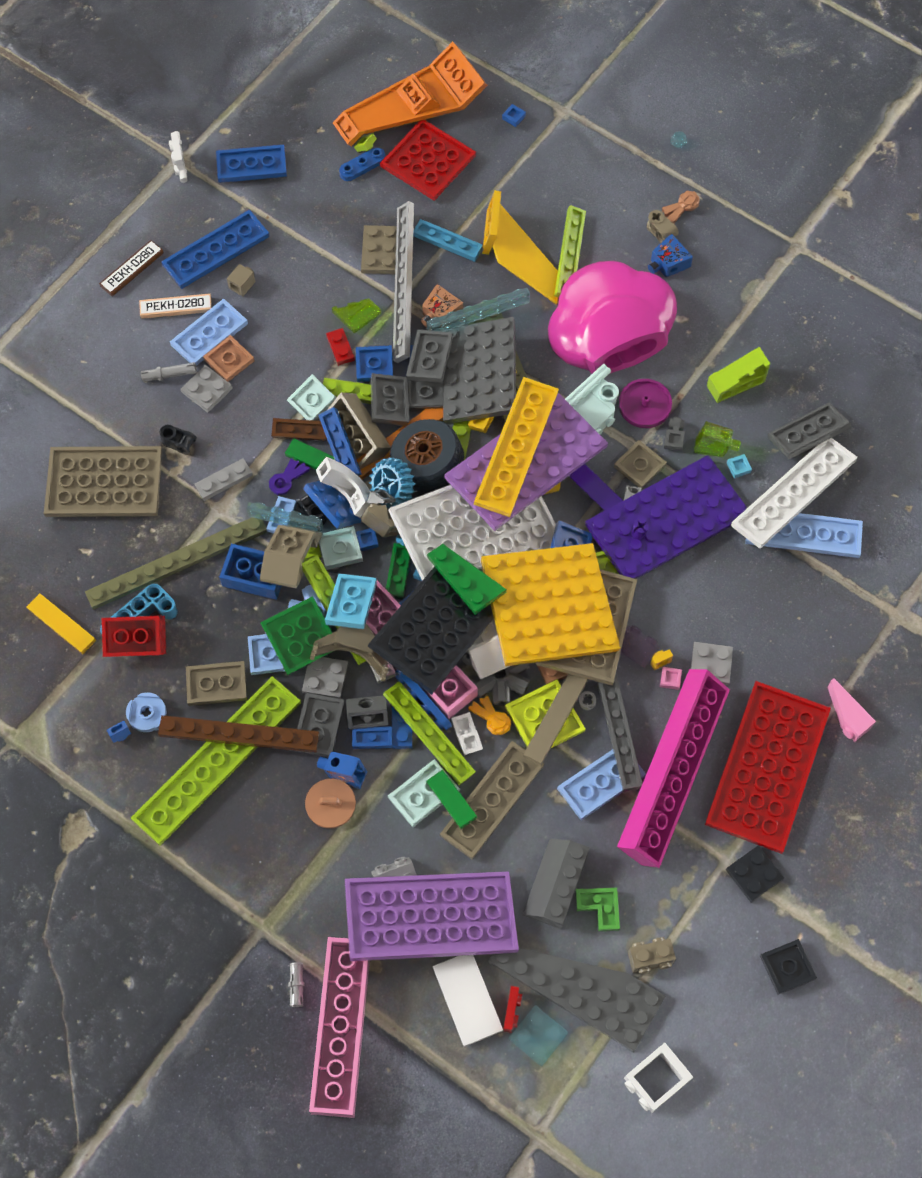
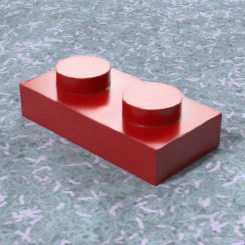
M343 328L326 333L338 366L355 361Z
M511 986L503 1032L512 1033V1028H517L519 1015H515L516 1006H521L522 994H519V987Z

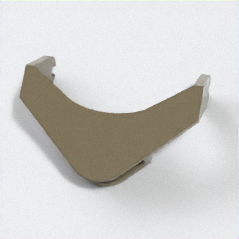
M365 624L364 629L340 626L336 632L316 640L310 655V659L314 660L315 656L336 650L353 652L363 657L380 676V680L384 682L389 670L387 661L368 647L369 642L375 636L367 624Z

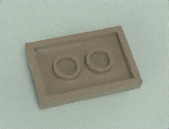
M364 225L361 273L395 274L397 226Z
M245 661L187 666L188 706L247 700Z

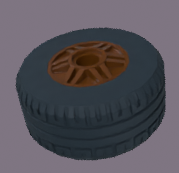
M434 419L419 420L406 426L395 437L390 451L391 458L400 459L404 463H408L407 468L412 469L410 474L414 476L412 481L415 485L412 488L418 492H433L448 486L450 483L444 478L445 474L464 461V451L455 431L445 422Z

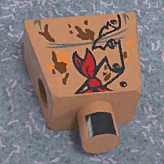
M437 284L423 303L422 310L425 317L421 320V323L426 328H429L433 323L443 328L463 313V302Z

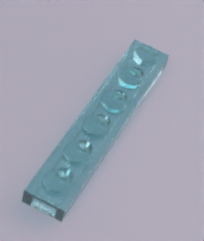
M527 287L517 289L509 294H502L497 298L484 300L479 304L466 306L464 309L455 312H449L447 315L434 317L427 321V330L445 332L451 328L463 326L530 303V292Z

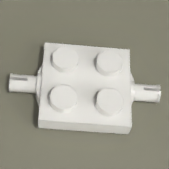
M175 131L171 133L172 140H169L172 152L171 158L175 175H179L180 182L185 183L188 180L181 148L182 141L180 133Z

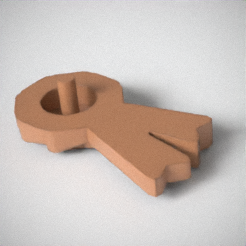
M686 191L680 195L678 203L663 207L662 212L672 223H675L684 211L695 210L699 206L700 198L695 191Z

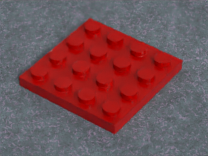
M420 120L380 162V167L435 201L476 157V151L426 120Z

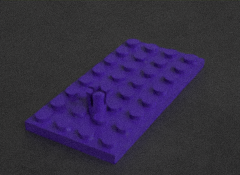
M707 455L586 520L585 526L620 575L637 579L731 527L732 522L747 507L710 456Z

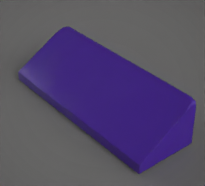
M586 464L569 475L604 511L623 501Z

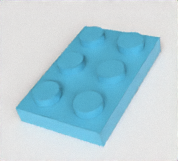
M338 574L325 618L326 625L364 629L377 585V579Z

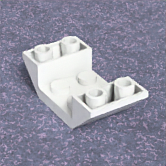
M493 619L467 651L471 657L472 666L480 679L509 667L505 666L495 620Z

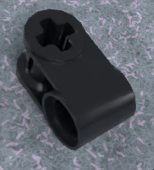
M164 425L159 431L162 444L165 447L185 455L190 453L192 443L197 440L193 433L172 425Z
M308 494L295 499L298 507L313 526L320 527L326 523V515Z

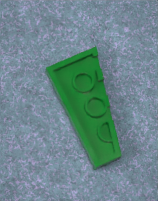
M441 544L427 554L430 562L474 614L480 612L507 591L503 586L444 544Z

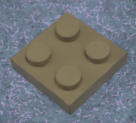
M638 440L614 463V468L637 487L643 489L666 466L667 462Z

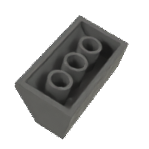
M549 840L523 916L562 930L590 847L571 840Z

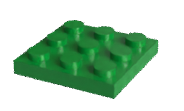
M313 596L260 622L287 675L332 653L329 652L315 656L314 660L310 659L314 642L332 634Z

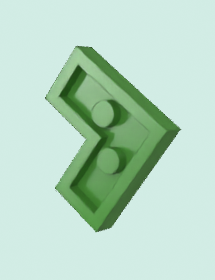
M617 888L576 889L577 911H597L598 931L620 930Z

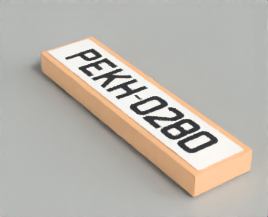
M211 294L139 300L141 319L206 313L212 308Z

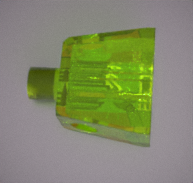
M706 421L695 438L694 453L724 457L728 450L739 451L741 441L732 439V429Z

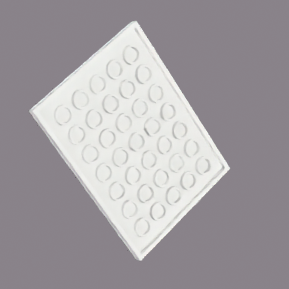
M451 485L401 503L388 510L422 580L434 568V565L427 558V554L441 544L446 545L483 572L482 556L550 548L556 526L541 496L494 531Z

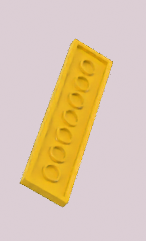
M523 377L477 492L474 505L508 517L511 516L557 397L558 388Z

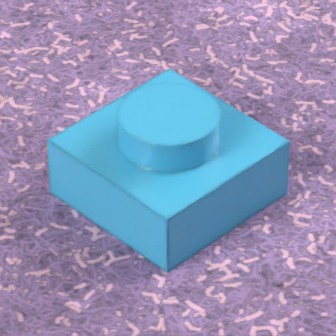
M745 454L727 460V465L733 478L749 474L752 471Z

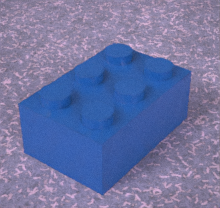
M231 543L219 577L223 587L277 600L282 585L260 581L264 551Z

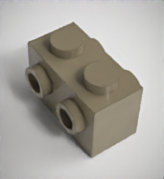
M664 937L653 939V943L644 944V942H637L632 944L628 951L632 972L645 974L651 972V969L654 968L662 970L672 967L676 957L671 939L665 940Z

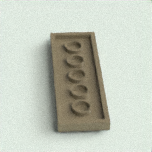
M511 741L466 799L468 805L477 815V819L463 829H460L452 818L440 833V837L472 860L544 767V763L539 765L523 757L525 749Z

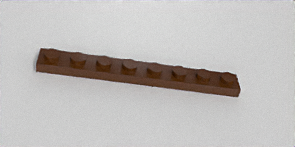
M161 715L158 731L159 737L317 753L319 731Z

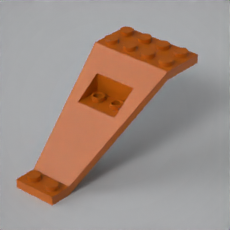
M452 41L429 66L344 110L333 124L345 142L352 147L364 134L464 110L488 85Z

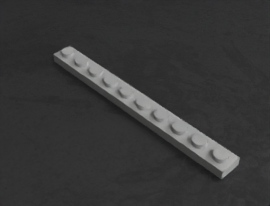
M410 201L397 208L393 361L396 363L410 357L414 203Z

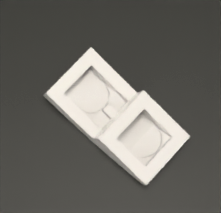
M470 712L451 718L463 754L467 755L482 750L483 747Z

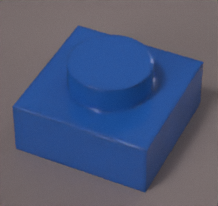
M512 104L503 113L502 119L517 127L526 117V112Z
M371 528L356 532L361 551L379 547L375 531Z
M124 720L107 729L113 743L123 741L131 734Z

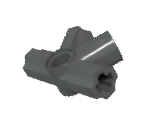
M529 664L512 665L483 679L478 678L473 681L478 688L479 698L493 691V705L505 706L510 703V690L523 696L528 689L530 680L519 674L529 669ZM497 673H503L505 674V677L497 678L495 675Z

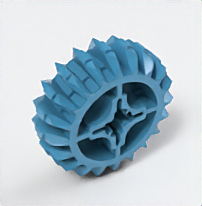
M387 458L376 463V467L372 468L373 474L369 475L372 478V481L369 482L372 488L369 491L385 490L396 499L395 502L379 504L386 505V508L389 509L412 499L411 493L415 492L412 486L415 483L412 481L414 476L410 474L412 469L407 468L408 463H404L396 458Z

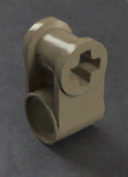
M653 210L649 213L647 229L660 243L671 234L674 237L679 234L676 225L661 211Z

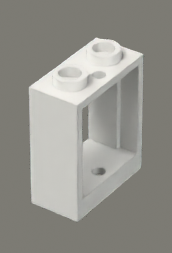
M664 1043L624 1077L626 1080L624 1084L632 1094L635 1092L639 1096L640 1105L646 1111L650 1110L653 1113L685 1086L693 1076L667 1044ZM660 1055L680 1079V1082L654 1103L634 1076Z

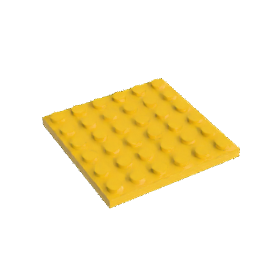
M593 543L481 557L483 573L507 589L504 595L491 603L505 666L610 653L620 650Z

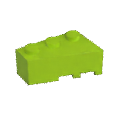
M758 347L720 371L711 374L708 378L707 388L716 402L719 403L764 383L770 362L761 348Z

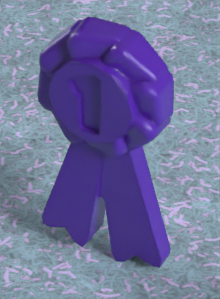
M291 458L283 473L275 474L270 478V491L278 496L286 495L292 488L291 481L307 473L310 468L306 467L305 463L299 466V461H294Z

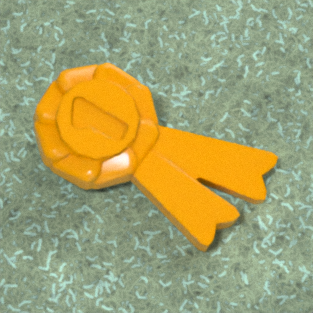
M488 696L479 698L482 707L475 701H473L472 706L468 707L469 711L487 720V728L492 734L503 735L510 730L511 719L505 712H495Z

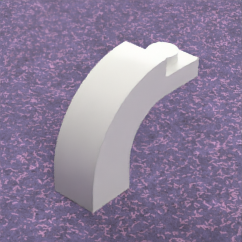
M326 457L316 469L320 482L340 491L349 501L354 515L361 518L366 508L371 505V503H367L371 491L352 470L340 462Z

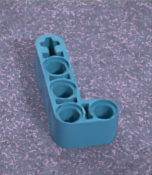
M151 584L111 617L150 616L153 612L157 611L161 616H165V619L170 620L176 617L178 609L174 600L161 586ZM159 593L157 597H151L153 594ZM139 606H144L143 609L137 610ZM172 606L171 609L164 610L165 607Z

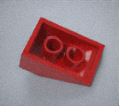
M165 616L101 618L103 657L166 654Z

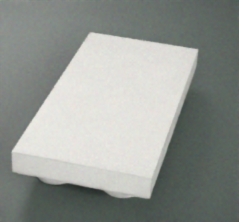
M473 955L457 956L433 966L463 1047L503 1031Z

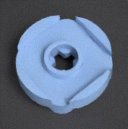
M141 693L137 695L138 697L133 701L131 700L126 708V717L130 725L140 732L159 730L161 715H167V709L163 701L154 693ZM146 708H149L151 714L147 717H144V715L141 714L142 711L144 712Z

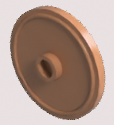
M325 779L317 782L311 787L305 800V808L309 818L316 825L323 828H337L344 825L350 820L356 807L355 795L352 789L345 782L337 779Z

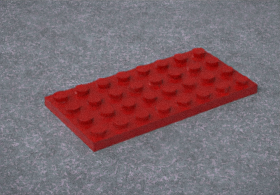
M755 681L705 825L783 854L831 708Z

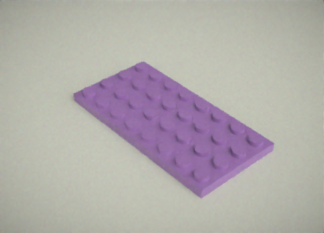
M558 393L510 517L474 505V500L500 435L447 472L444 478L483 520L496 531L608 446V442Z
M509 872L345 879L350 961L518 953L519 948Z

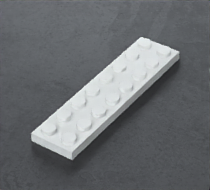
M832 438L817 445L732 522L731 526L761 549L857 460V456Z

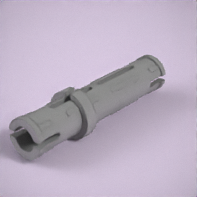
M195 362L163 368L159 366L156 369L141 371V378L143 382L152 380L163 381L165 378L197 374V371H195L197 367Z

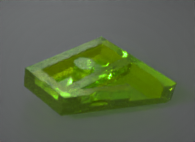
M370 298L359 302L347 303L348 306L337 308V306L332 307V313L354 334L381 314V309Z

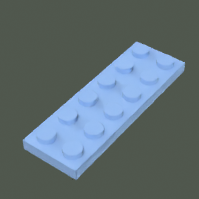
M799 513L764 546L860 558L863 521ZM746 538L745 544L754 545Z

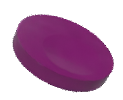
M637 379L630 382L623 388L619 397V410L622 417L631 425L639 428H653L661 425L669 417L672 408V397L668 389L660 382L652 379Z

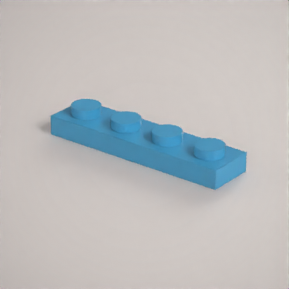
M422 219L419 220L413 230L414 237L474 262L483 249V245Z

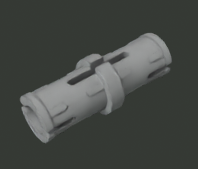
M294 962L290 963V982H288V988H290V1007H302L303 988L305 987V982H303V963Z

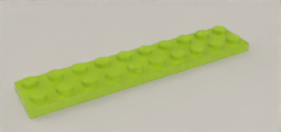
M272 676L227 722L278 727L301 704V701ZM206 742L131 817V820L161 846L258 747Z

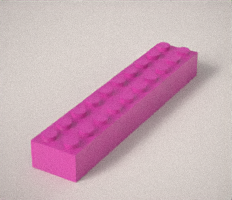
M689 669L617 845L620 850L642 866L660 868L730 691L728 687L707 669Z

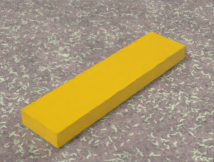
M39 594L27 606L30 612L81 654H84L96 641L92 635L43 595Z

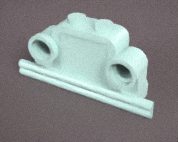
M602 364L565 398L600 435L604 428L610 427L615 421L614 405L619 393L618 387L615 384L604 379L611 372V369L605 364Z

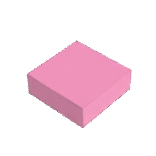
M663 667L660 687L679 690L682 670Z

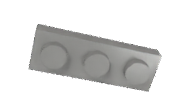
M244 458L194 485L203 501H206L253 476V473Z

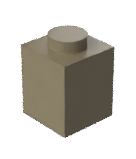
M241 264L227 277L229 289L242 297L256 282L253 270Z

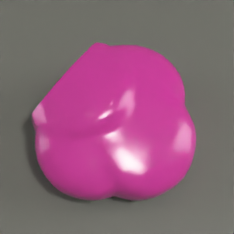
M599 261L587 265L574 272L561 288L558 307L553 312L548 325V338L551 348L567 364L588 370L592 374L602 364L611 369L610 373L639 364L667 346L668 334L677 315V301L674 291L660 276L649 272L637 271L622 262Z

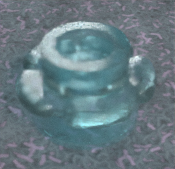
M675 132L670 139L671 144L677 148L685 146L687 144L685 133Z

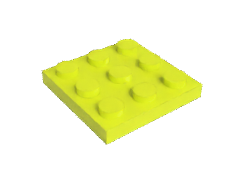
M558 680L546 684L505 705V709L527 747L561 688ZM574 708L551 748L585 732L586 729Z

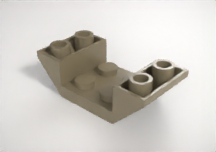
M375 503L366 508L361 517V522L382 537L400 535L392 517L388 518L386 505L380 506L379 503Z
M278 525L264 552L260 581L297 588L303 576L302 563L310 547L317 548L323 533L289 525Z

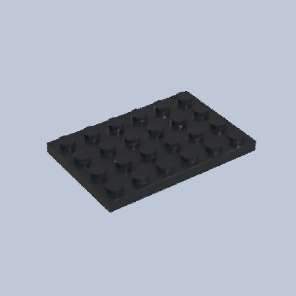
M434 566L369 642L368 647L432 695L494 619L491 604L477 614H474Z

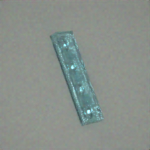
M249 502L247 506L249 517L320 532L323 529L322 520L314 515L305 516L297 511L288 512L276 506L273 508L267 507L260 502Z

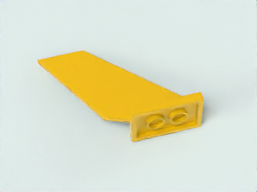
M494 190L486 212L482 254L489 255L493 247L499 264L557 305L558 297H555L554 293L558 270L500 204L501 191Z

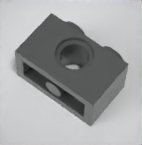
M384 695L346 699L349 729L388 725L387 704Z

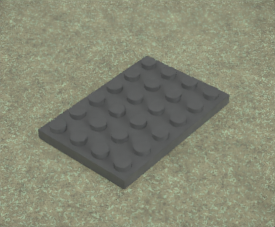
M514 317L444 329V332H452L454 337L444 375L443 421L446 424L509 414L516 397V327Z

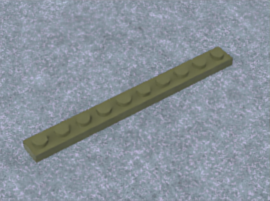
M260 514L93 587L85 591L92 609L95 610L229 550L231 543L240 545L267 533L266 526Z

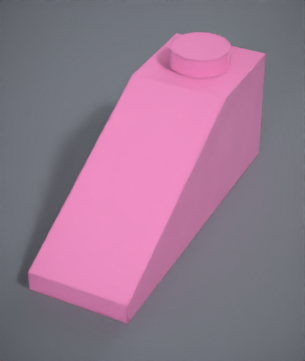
M832 679L828 685V690L840 727L847 738L856 742L873 727L876 721L835 679Z

